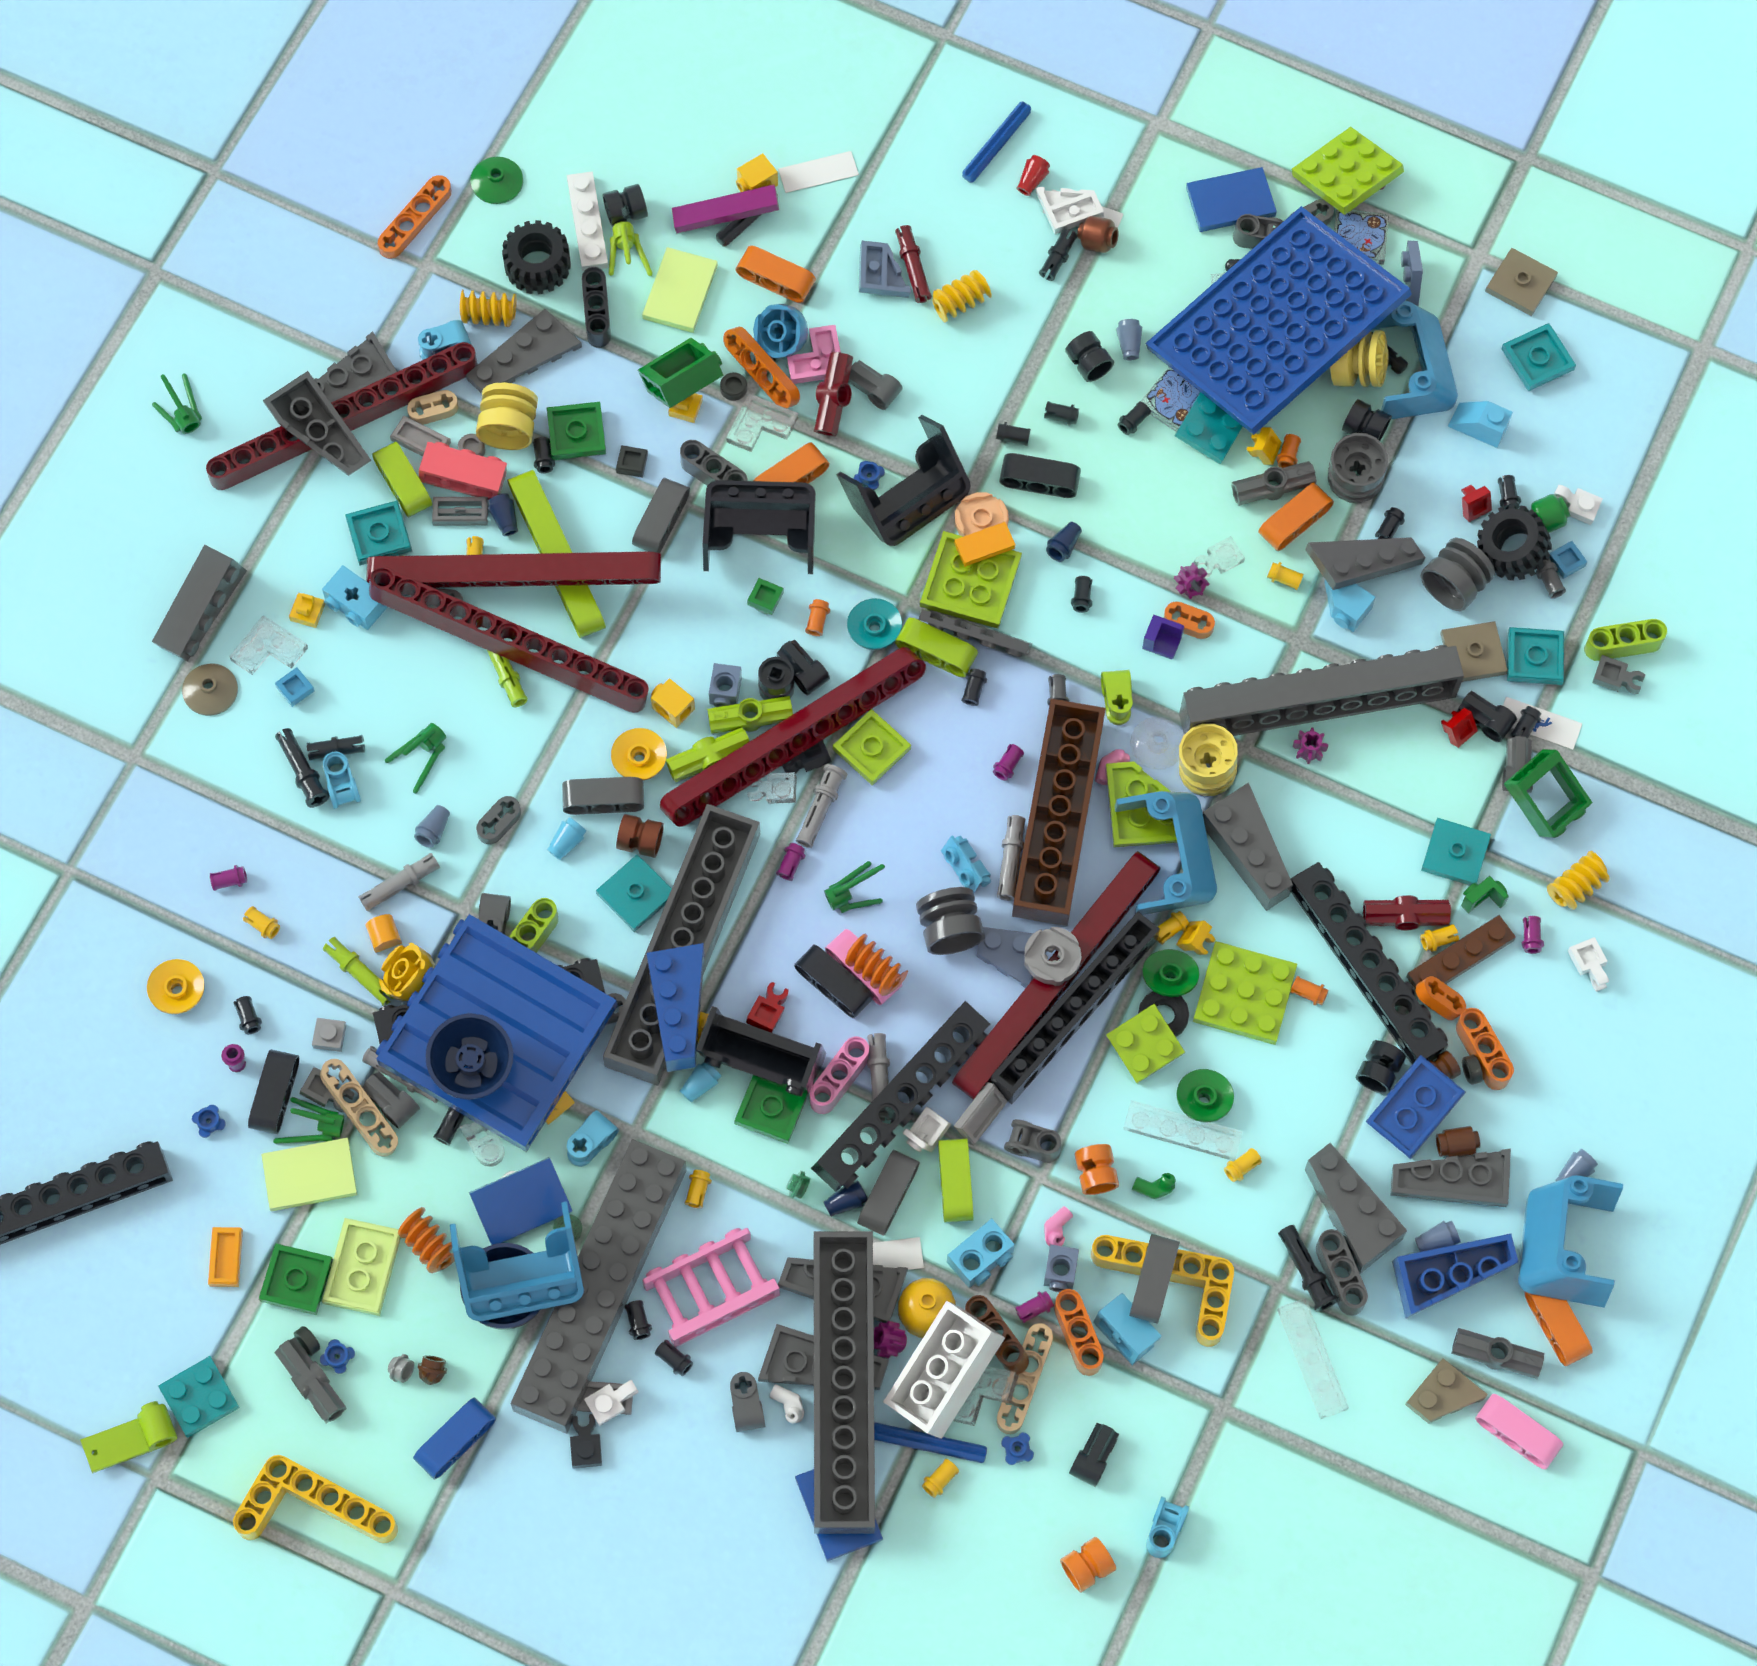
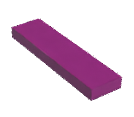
M769 185L673 207L674 228L676 233L765 214L778 211L779 204L775 185Z

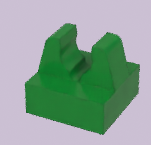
M758 578L747 600V605L766 615L767 613L773 615L784 593V588Z

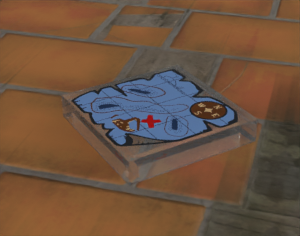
M1336 209L1334 231L1377 264L1384 265L1389 214L1351 210L1344 215Z
M1168 367L1141 402L1150 408V415L1177 432L1200 391Z

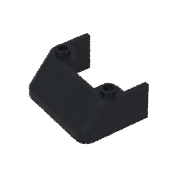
M924 415L919 416L918 419L928 440L918 447L915 454V459L920 469L883 495L878 497L873 489L863 486L862 483L842 472L836 474L853 509L875 535L889 546H896L964 499L970 491V480L944 425Z
M716 480L711 482L706 488L702 543L703 571L709 572L710 550H724L730 547L733 541V534L787 535V544L791 550L798 553H808V574H813L816 493L813 486L803 482Z
M714 1006L711 1007L696 1048L697 1052L702 1057H705V1064L720 1068L721 1064L752 1074L786 1086V1092L802 1097L803 1093L809 1094L827 1054L820 1043L816 1042L814 1047L725 1017Z

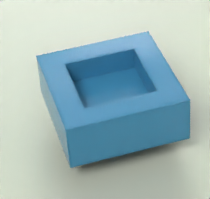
M1573 541L1549 553L1551 562L1556 564L1558 573L1563 579L1584 568L1587 564V560Z
M298 667L275 682L276 688L292 707L315 691Z

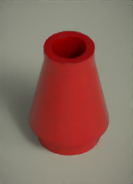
M1032 155L1030 159L1026 160L1016 189L1020 193L1030 196L1032 191L1049 174L1050 164L1042 157Z

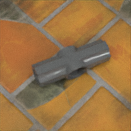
M1310 461L1285 468L1270 467L1263 474L1233 481L1231 487L1235 502L1240 506L1262 499L1277 500L1284 493L1306 488L1311 483H1316L1317 480L1313 465ZM1270 481H1275V482L1279 483L1280 485H1278V486H1273V485L1269 484V482H1270Z
M1461 1328L1457 1329L1451 1354L1484 1363L1487 1367L1494 1370L1505 1369L1538 1379L1545 1354L1512 1344L1504 1337L1492 1338ZM1491 1349H1501L1504 1352L1505 1358H1495L1491 1353Z
M295 1337L282 1343L274 1353L292 1376V1382L305 1400L308 1399L311 1402L313 1408L326 1424L340 1417L347 1408L330 1386V1380L317 1362L311 1360L306 1350Z

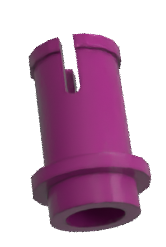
M1009 744L1000 761L995 762L993 765V774L1003 781L1012 778L1014 775L1013 770L1021 757H1023L1024 751L1017 745Z
M790 843L789 846L785 847V856L776 872L778 876L788 881L793 880L800 861L805 859L806 856L804 854L805 848L796 843Z
M234 865L233 869L210 873V882L213 890L216 891L217 889L234 885L242 887L243 883H247L244 866L238 867V865Z
M1528 916V919L1524 917V941L1521 942L1522 947L1528 954L1540 953L1542 947H1544V941L1541 940V918L1538 916Z
M230 1044L222 1050V1060L229 1066L232 1072L244 1070L246 1061L244 1060L245 1054L241 1046Z
M1039 1291L1036 1297L1016 1306L1015 1310L1024 1324L1045 1311L1047 1313L1051 1312L1050 1309L1054 1307V1304L1047 1291L1043 1293Z

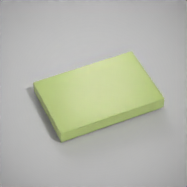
M667 247L644 308L643 319L694 333L718 262Z
M348 1138L261 1154L271 1212L357 1195Z
M344 1218L322 1303L380 1316L401 1239L398 1235L399 1229Z

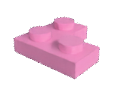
M836 325L809 328L812 352L787 357L790 380L794 384L825 379L830 353L841 352Z

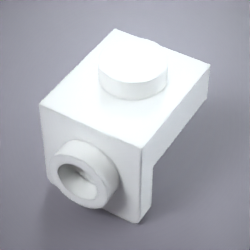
M926 1106L911 1129L905 1128L902 1133L909 1138L906 1143L918 1152H921L922 1149L932 1152L937 1146L938 1140L942 1139L952 1124Z

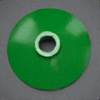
M490 157L476 165L472 171L470 182L474 194L479 199L491 204H502L514 199L519 194L523 186V174L520 167L514 161L505 157ZM495 174H500L499 177H492Z
M1164 949L1151 954L1144 962L1142 970L1146 985L1154 992L1168 997H1178L1191 992L1196 987L1200 975L1198 965L1192 957L1182 951Z
M1198 1069L1189 1072L1181 1079L1177 1087L1176 1097L1180 1109L1188 1117L1207 1123L1218 1121L1229 1113L1234 1102V1091L1230 1082L1222 1074L1209 1069ZM1205 1097L1209 1100V1102H1201L1199 1098Z

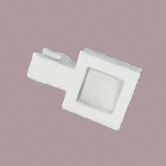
M1558 485L1554 492V495L1558 498L1562 496L1566 506L1569 508L1570 517L1592 525L1603 498L1579 488L1573 494L1569 488L1563 485Z
M1593 937L1569 947L1568 953L1580 976L1589 973L1591 984L1596 992L1607 988L1606 983L1609 982V979L1602 967L1606 966L1608 961L1596 938Z
M630 1380L615 1391L608 1384L584 1400L597 1423L601 1426L624 1412L625 1409L621 1403L636 1395L639 1391L633 1381Z

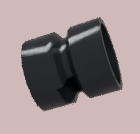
M639 184L624 187L621 193L618 190H613L602 194L605 210L612 227L619 222H627L628 218L635 221L648 217L645 199Z
M1087 331L1078 335L1065 348L1066 354L1075 365H1078L1077 370L1086 382H1093L1103 377L1114 365V360L1107 350L1102 348L1100 340L1093 331Z
M1357 399L1344 421L1342 430L1349 434L1366 433L1381 441L1389 426L1392 415L1379 409L1372 411L1371 405Z
M775 656L763 661L758 670L760 696L763 700L790 696L791 699L795 688L793 666L782 657Z
M1374 1040L1365 1056L1368 1061L1362 1062L1355 1078L1361 1085L1374 1092L1388 1094L1396 1079L1394 1073H1399L1406 1055L1390 1043Z

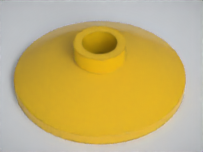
M634 728L623 732L615 740L611 749L612 764L623 777H638L642 780H648L656 776L663 769L667 759V750L662 738L657 733L645 728ZM637 755H642L645 757L643 761L639 762L636 761L634 758Z
M182 959L168 960L159 964L151 972L147 981V994L151 1003L158 1010L168 1014H181L191 1010L201 1000L205 987L204 978L200 970L193 963ZM176 986L182 987V991L178 994L172 993Z

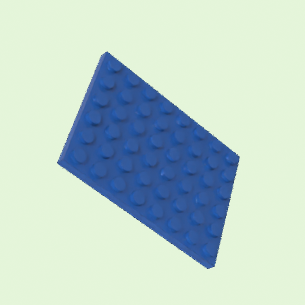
M1301 206L1145 344L1150 352L1254 435L1409 298L1412 293L1408 286Z

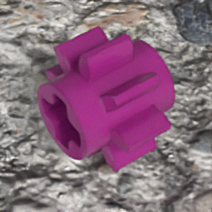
M1192 563L1191 566H1181L1178 576H1174L1175 581L1178 583L1176 586L1177 591L1180 594L1185 593L1189 599L1197 595L1202 596L1206 586L1210 585L1205 578L1208 573L1203 567L1198 569L1195 563Z
M1313 727L1306 733L1300 730L1298 734L1299 740H1294L1292 746L1295 749H1299L1296 758L1307 760V764H1310L1314 759L1322 761V752H1326L1328 749V744L1322 743L1325 734L1315 732Z
M888 1320L886 1324L880 1322L879 1326L874 1328V1349L878 1350L877 1356L889 1359L890 1356L897 1357L898 1353L905 1349L907 1336L905 1330L899 1329L900 1323Z

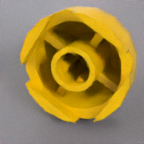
M409 943L406 947L403 945L396 947L388 955L381 968L385 972L383 980L379 978L382 991L397 1000L408 1001L415 991L419 993L424 985L422 979L430 967L435 968L434 961L430 954L414 943Z
M921 1278L911 1282L903 1290L898 1300V1316L905 1329L910 1334L923 1338L946 1301L956 1305L952 1291L943 1282L934 1278Z

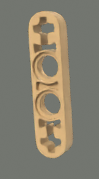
M327 1060L320 1072V1078L373 1152L382 1157L391 1155L398 1144V1137L348 1067L341 1060ZM329 1067H331L333 1070H336L337 1068L340 1069L338 1077L342 1081V1083L346 1079L349 1080V1082L343 1084L339 1088V1090H336L335 1088L339 1085L338 1080L334 1076L330 1078L327 1076L329 1073ZM347 1089H353L358 1093L359 1099L355 1103H347L343 1099L342 1093ZM364 1112H370L375 1116L376 1122L372 1126H364L361 1124L359 1116ZM379 1125L383 1127L379 1131L380 1135L384 1139H387L388 1137L391 1139L389 1143L390 1148L388 1149L386 1146H378L380 1138L376 1134V1132L372 1137L369 1135V1133L374 1132L379 1127Z
M1034 1324L1027 1331L1022 1347L1027 1353L1028 1358L1030 1357L1037 1361L1038 1368L1031 1373L1024 1371L1020 1374L1011 1375L996 1421L1000 1431L1005 1434L1018 1432L1025 1420L1052 1345L1053 1333L1045 1324ZM1041 1331L1044 1332V1338L1047 1339V1342L1042 1341L1040 1343L1039 1353L1031 1351L1035 1344V1338L1032 1337V1334L1037 1335ZM1016 1385H1023L1028 1389V1396L1023 1400H1017L1012 1396V1388ZM1012 1405L1017 1406L1014 1419L1018 1423H1012L1009 1427L1005 1425L1006 1420L1002 1416L1007 1417Z

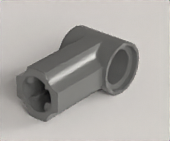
M860 360L851 367L848 382L867 394L869 400L882 410H886L903 389L896 378L890 374L881 375Z
M1515 736L1507 740L1506 766L1504 767L1502 777L1503 791H1508L1504 783L1531 760L1532 740L1526 737ZM1533 786L1527 790L1528 793L1532 792Z
M379 1071L372 1074L362 1086L370 1099L382 1109L383 1115L398 1129L420 1110V1107L411 1096L403 1090L400 1092Z

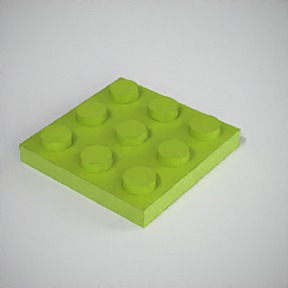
M1351 126L1292 168V176L1344 215L1404 172V166L1401 162Z
M943 531L920 600V607L999 629L1022 553L1010 550L964 567L954 544L955 539L963 536Z
M1215 941L1193 1022L1276 1045L1297 963Z

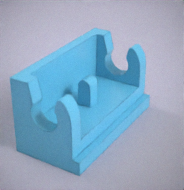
M1121 1293L1098 1312L1093 1323L1128 1362L1134 1365L1154 1347V1344L1162 1336L1149 1321L1129 1316L1132 1303Z

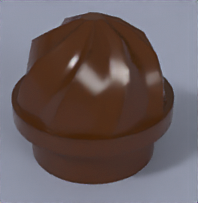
M423 1356L422 1362L418 1363L417 1367L419 1369V1378L428 1385L440 1382L447 1373V1368L445 1367L446 1360L436 1356Z

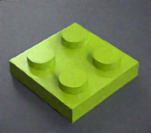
M871 709L832 745V750L873 786L911 750V744Z
M1155 1004L1106 1034L1137 1084L1186 1053Z

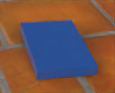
M1263 167L1186 183V190L1199 232L1236 225L1237 219L1244 214L1267 218L1276 216V207Z
M1420 1055L1365 1122L1411 1159L1464 1096L1466 1091Z
M550 1157L469 1192L491 1245L507 1241L563 1216L561 1202L567 1201L569 1213L573 1211Z
M813 1469L795 1476V1480L814 1527ZM876 1519L874 1534H816L827 1562L883 1540Z

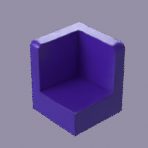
M1153 614L1144 636L1142 649L1173 659L1183 636L1184 625Z

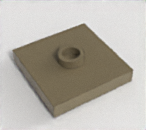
M1511 248L1487 285L1485 292L1532 316L1556 279L1558 272Z
M1495 621L1441 630L1440 635L1443 645L1457 647L1464 674L1462 682L1507 674L1508 670Z

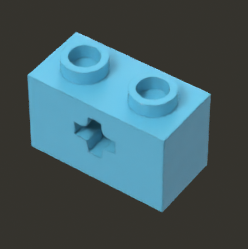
M344 565L322 588L325 604L335 612L339 610L344 613L347 620L356 627L361 625L366 630H369L388 608L374 601L369 595V583Z

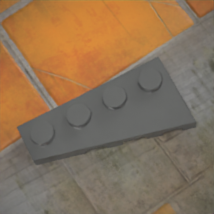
M544 309L468 372L466 378L482 394V390L487 385L493 383H513L516 378L525 373L529 375L537 371L539 366L549 361L554 362L571 350L576 351L582 348V343L551 313Z
M372 331L366 336V340L358 347L355 345L347 352V356L337 364L334 362L327 368V372L314 380L328 400L333 402L397 371Z
M1412 537L1310 542L1305 549L1332 590L1422 565L1426 558Z
M922 609L918 619L942 631L944 628L953 630V635L962 639L969 640L970 636L980 639L979 644L995 649L996 644L1006 647V653L1021 657L1022 653L1029 654L1033 644L929 609Z
M1511 1148L1503 1149L1499 1152H1481L1463 1157L1451 1156L1441 1160L1431 1161L1429 1159L1393 1164L1390 1195L1507 1207Z
M788 1257L778 1282L779 1288L813 1299V1259ZM873 1265L874 1320L885 1324L888 1320H891L908 1272L907 1267L889 1268L883 1267V1265Z
M776 1324L758 1382L814 1386V1336ZM874 1355V1390H880L889 1360Z

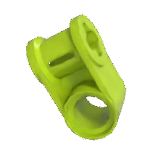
M1130 670L1101 672V689L1107 719L1115 725L1125 724L1131 717L1133 704Z

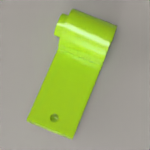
M158 1401L147 1403L141 1407L142 1411L138 1413L137 1419L80 1439L92 1474L160 1449L176 1441L178 1437L166 1405L158 1404Z

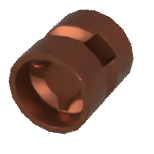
M624 814L617 835L616 849L633 852L637 849L640 855L656 858L661 845L664 823L649 819L642 822L640 817Z

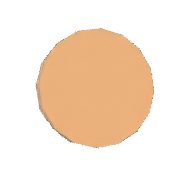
M977 492L966 496L956 508L955 527L960 536H966L1002 522H1006L1008 527V510L1004 502L987 492Z

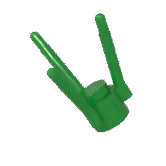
M162 374L160 377L178 409L174 411L175 417L173 418L156 402H153L152 406L172 425L175 432L181 430L182 434H188L195 431L201 425L200 420L202 416L197 409L187 374H182V379L191 408L187 405H182L167 377Z
M430 723L414 738L385 759V762L389 763L402 753L404 756L408 755L418 746L427 752L434 751L421 773L413 793H418L437 757L445 749L442 742L446 739V735L436 724Z
M867 861L837 883L830 885L828 889L824 890V894L831 909L834 911L839 908L841 913H844L850 909L881 904L883 902L881 898L848 903L849 900L853 899L849 889L877 874L885 868V865L880 864L855 878L871 866L872 863Z
M291 1097L290 1101L292 1103L319 1113L316 1114L296 1108L290 1109L292 1114L317 1120V1131H321L322 1134L275 1138L273 1142L280 1144L332 1141L333 1137H341L345 1116L340 1115L339 1112L330 1111L307 1101Z

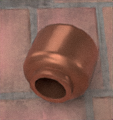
M1090 216L1085 220L1084 224L1081 223L1079 225L1077 235L1078 239H1081V245L1084 249L1106 253L1116 246L1119 231L1111 219Z

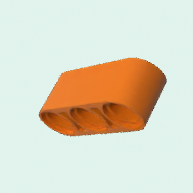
M748 246L735 269L742 278L797 303L804 302L816 281L815 276L809 270L756 246Z
M810 442L757 476L753 481L803 482L809 484L828 469L830 463L818 448Z
M1313 482L1261 525L1258 533L1276 551H1280L1325 515L1333 506L1334 501Z
M1468 1008L1462 1012L1456 1024L1457 1034L1468 1054H1474L1477 1057L1485 1084L1493 1090L1504 1089L1514 1073L1513 1064L1483 1012L1477 1008ZM1472 1020L1477 1024L1478 1028L1470 1029L1465 1025L1464 1021ZM1478 1045H1487L1491 1049V1053L1481 1052ZM1500 1069L1505 1073L1506 1077L1498 1078L1493 1074L1492 1070Z
M1072 1289L1062 1290L1056 1297L1055 1315L1076 1368L1083 1375H1095L1099 1372L1103 1363V1350L1079 1293ZM1064 1300H1071L1076 1305V1308L1072 1311H1066L1062 1309L1060 1303ZM1074 1327H1082L1087 1335L1083 1338H1076L1072 1335L1071 1330ZM1093 1354L1098 1362L1094 1365H1087L1083 1362L1082 1356Z
M1524 1292L1530 1309L1558 1359L1564 1366H1568L1593 1353L1592 1346L1566 1300Z

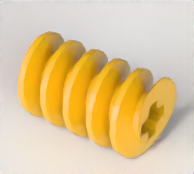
M973 270L969 276L965 274L961 276L960 280H953L951 285L946 284L942 286V290H934L932 302L937 314L946 323L948 321V312L955 318L957 317L956 308L965 313L966 303L971 308H974L975 298L982 304L985 302L983 294H986L989 298L992 297V294L984 276L979 271Z
M462 289L459 309L461 320L464 324H467L471 317L473 324L477 325L482 317L483 324L487 326L490 324L491 319H493L495 326H499L502 319L506 327L511 326L515 319L517 295L515 293L511 301H508L506 293H503L501 299L497 300L495 292H492L490 299H487L485 291H482L480 297L476 298L474 290H471L469 297H465L464 290Z
M1588 851L1587 856H1582L1578 863L1572 864L1570 869L1565 870L1562 876L1554 880V883L1547 885L1549 896L1559 906H1567L1575 910L1577 908L1575 900L1583 903L1585 901L1584 894L1587 896L1593 895L1592 887L1595 889L1602 887L1600 880L1605 883L1609 882L1610 877L1604 862L1593 851Z

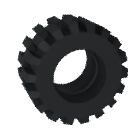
M535 220L534 224L526 221L522 227L519 224L515 226V232L510 231L506 235L507 240L503 242L502 255L506 276H508L512 285L516 283L517 289L522 291L525 288L526 293L532 294L533 291H537L538 294H544L543 290L547 289L549 292L554 291V286L560 287L563 284V278L567 279L569 275L568 270L571 269L569 245L565 234H561V229L558 227L553 228L552 223L546 222L544 225L541 223V220ZM536 251L545 252L550 255L548 259L540 263H529L523 260L526 255Z
M1509 505V509L1505 510L1503 506L1498 508V513L1494 514L1491 512L1488 515L1490 519L1488 521L1483 520L1481 523L1483 530H1478L1477 536L1480 540L1477 541V546L1489 558L1497 576L1501 578L1506 576L1508 580L1514 581L1516 576L1519 580H1523L1527 574H1530V576L1535 575L1534 570L1537 568L1541 570L1545 566L1543 560H1549L1550 554L1548 550H1552L1550 534L1541 518L1538 517L1535 511L1532 509L1529 511L1526 506L1522 505L1519 509H1517L1516 505ZM1512 535H1527L1525 543L1519 549L1510 552L1501 550L1504 542Z

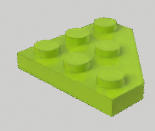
M1134 761L1106 763L1113 848L1177 843L1173 818L1156 820L1150 816L1147 807L1115 812L1114 809L1116 800L1120 798L1159 791H1171L1158 780H1154L1145 773L1143 768Z

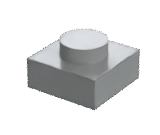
M317 1018L312 1047L342 1052L346 1022Z

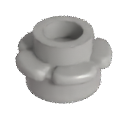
M406 1354L394 1357L388 1365L389 1377L394 1382H406L414 1370V1362Z

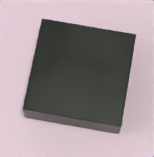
M621 445L616 473L643 478L648 450Z

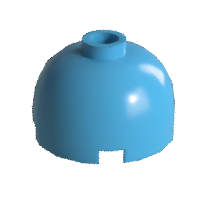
M786 304L769 305L755 319L753 327L754 339L770 357H790L800 351L806 343L808 336L807 321L803 314L795 307Z

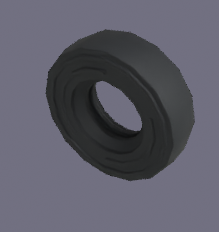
M1154 991L1146 995L1140 1003L1138 1014L1153 1004L1156 1007L1167 1005L1172 1008L1175 1015L1173 1021L1168 1024L1176 1037L1182 1034L1189 1019L1188 1005L1183 997L1163 996Z

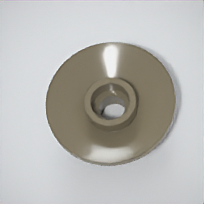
M204 664L196 667L186 676L182 686V695L186 705L195 713L205 716L217 715L226 711L232 706L238 694V684L235 676L228 668L219 664ZM213 683L211 688H204L205 684Z

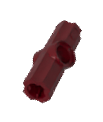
M841 352L830 353L825 380L820 382L816 388V400L819 403L814 432L818 434L836 437L842 409L850 403L852 392L848 381L853 356Z
M1411 895L1399 896L1393 900H1364L1362 916L1367 926H1395L1396 929L1404 931L1414 930L1420 926H1449L1451 905L1449 900H1418L1416 896Z

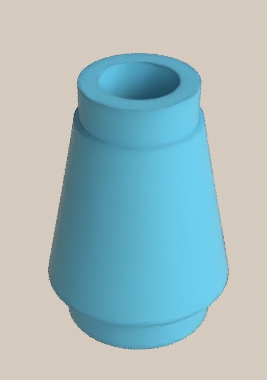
M569 817L566 822L562 821L547 851L561 860L563 856L584 839L583 835L586 833V830Z
M704 1062L701 1065L698 1063L679 1091L692 1103L695 1099L719 1084L718 1080L722 1075L713 1066Z

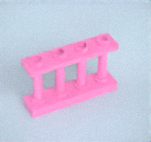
M740 1228L733 1229L725 1235V1239L717 1243L714 1241L707 1242L698 1248V1252L690 1256L683 1254L672 1261L673 1264L664 1269L661 1267L654 1268L642 1280L646 1291L656 1288L673 1322L672 1329L668 1330L674 1347L688 1342L780 1296L779 1286L775 1279L767 1281V1279L762 1278L745 1245L746 1242L751 1240L748 1228L743 1230ZM732 1249H735L753 1284L751 1290L743 1294L736 1292L718 1257ZM707 1261L726 1296L725 1303L717 1307L710 1305L692 1270ZM681 1274L700 1310L698 1312L699 1315L690 1320L683 1317L666 1284L667 1281Z

